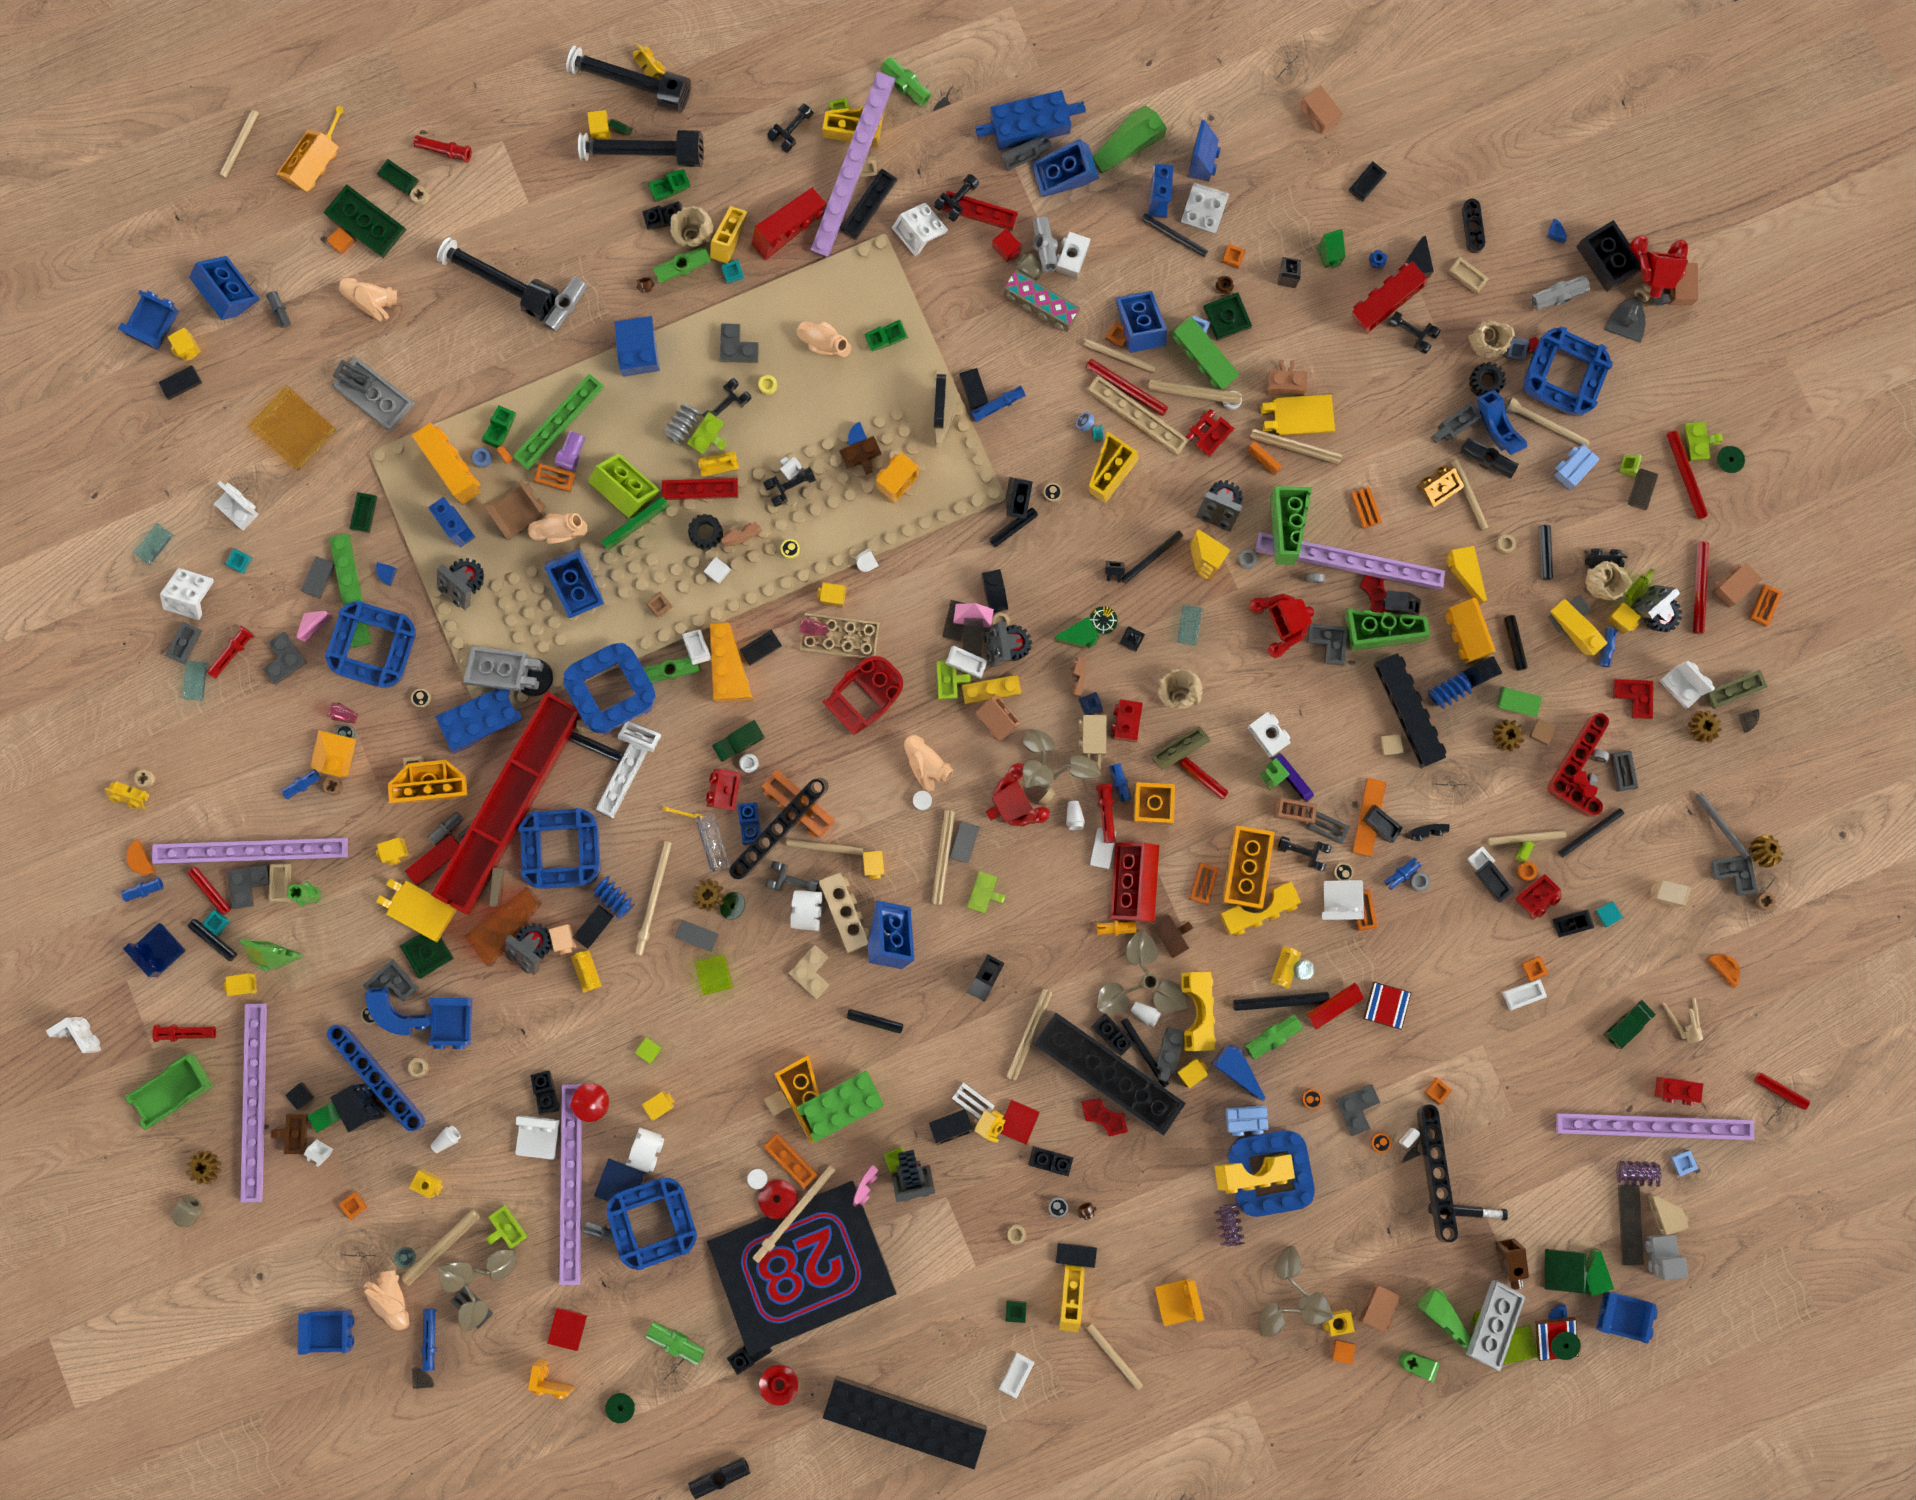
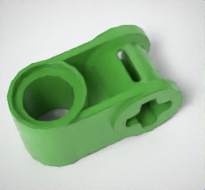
M1408 1351L1403 1352L1399 1357V1364L1402 1368L1428 1381H1435L1440 1366L1439 1362ZM1413 1360V1363L1408 1364L1407 1361Z

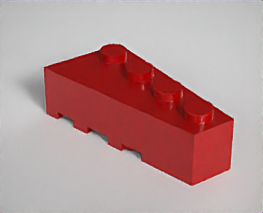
M813 187L755 225L751 245L766 261L816 219L822 218L827 203Z

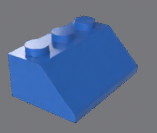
M227 256L196 262L189 276L221 320L237 317L260 299Z

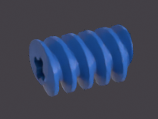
M1461 671L1460 675L1456 674L1453 679H1447V683L1442 682L1440 686H1435L1434 690H1428V695L1436 707L1440 706L1442 709H1445V702L1452 705V698L1456 702L1459 701L1457 695L1464 698V691L1471 694V684L1467 676Z
M607 876L595 887L594 896L596 898L600 897L599 901L601 903L606 902V908L612 907L611 913L618 912L616 918L620 919L633 908L635 903L630 904L631 897L625 900L624 898L627 893L619 894L621 887L614 889L613 887L616 882L614 881L609 884L610 876Z

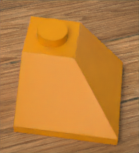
M318 730L310 768L333 776L347 777L357 739Z

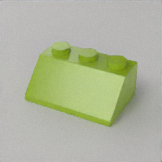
M619 453L598 464L588 480L596 490L629 519L640 513L660 492L659 488Z

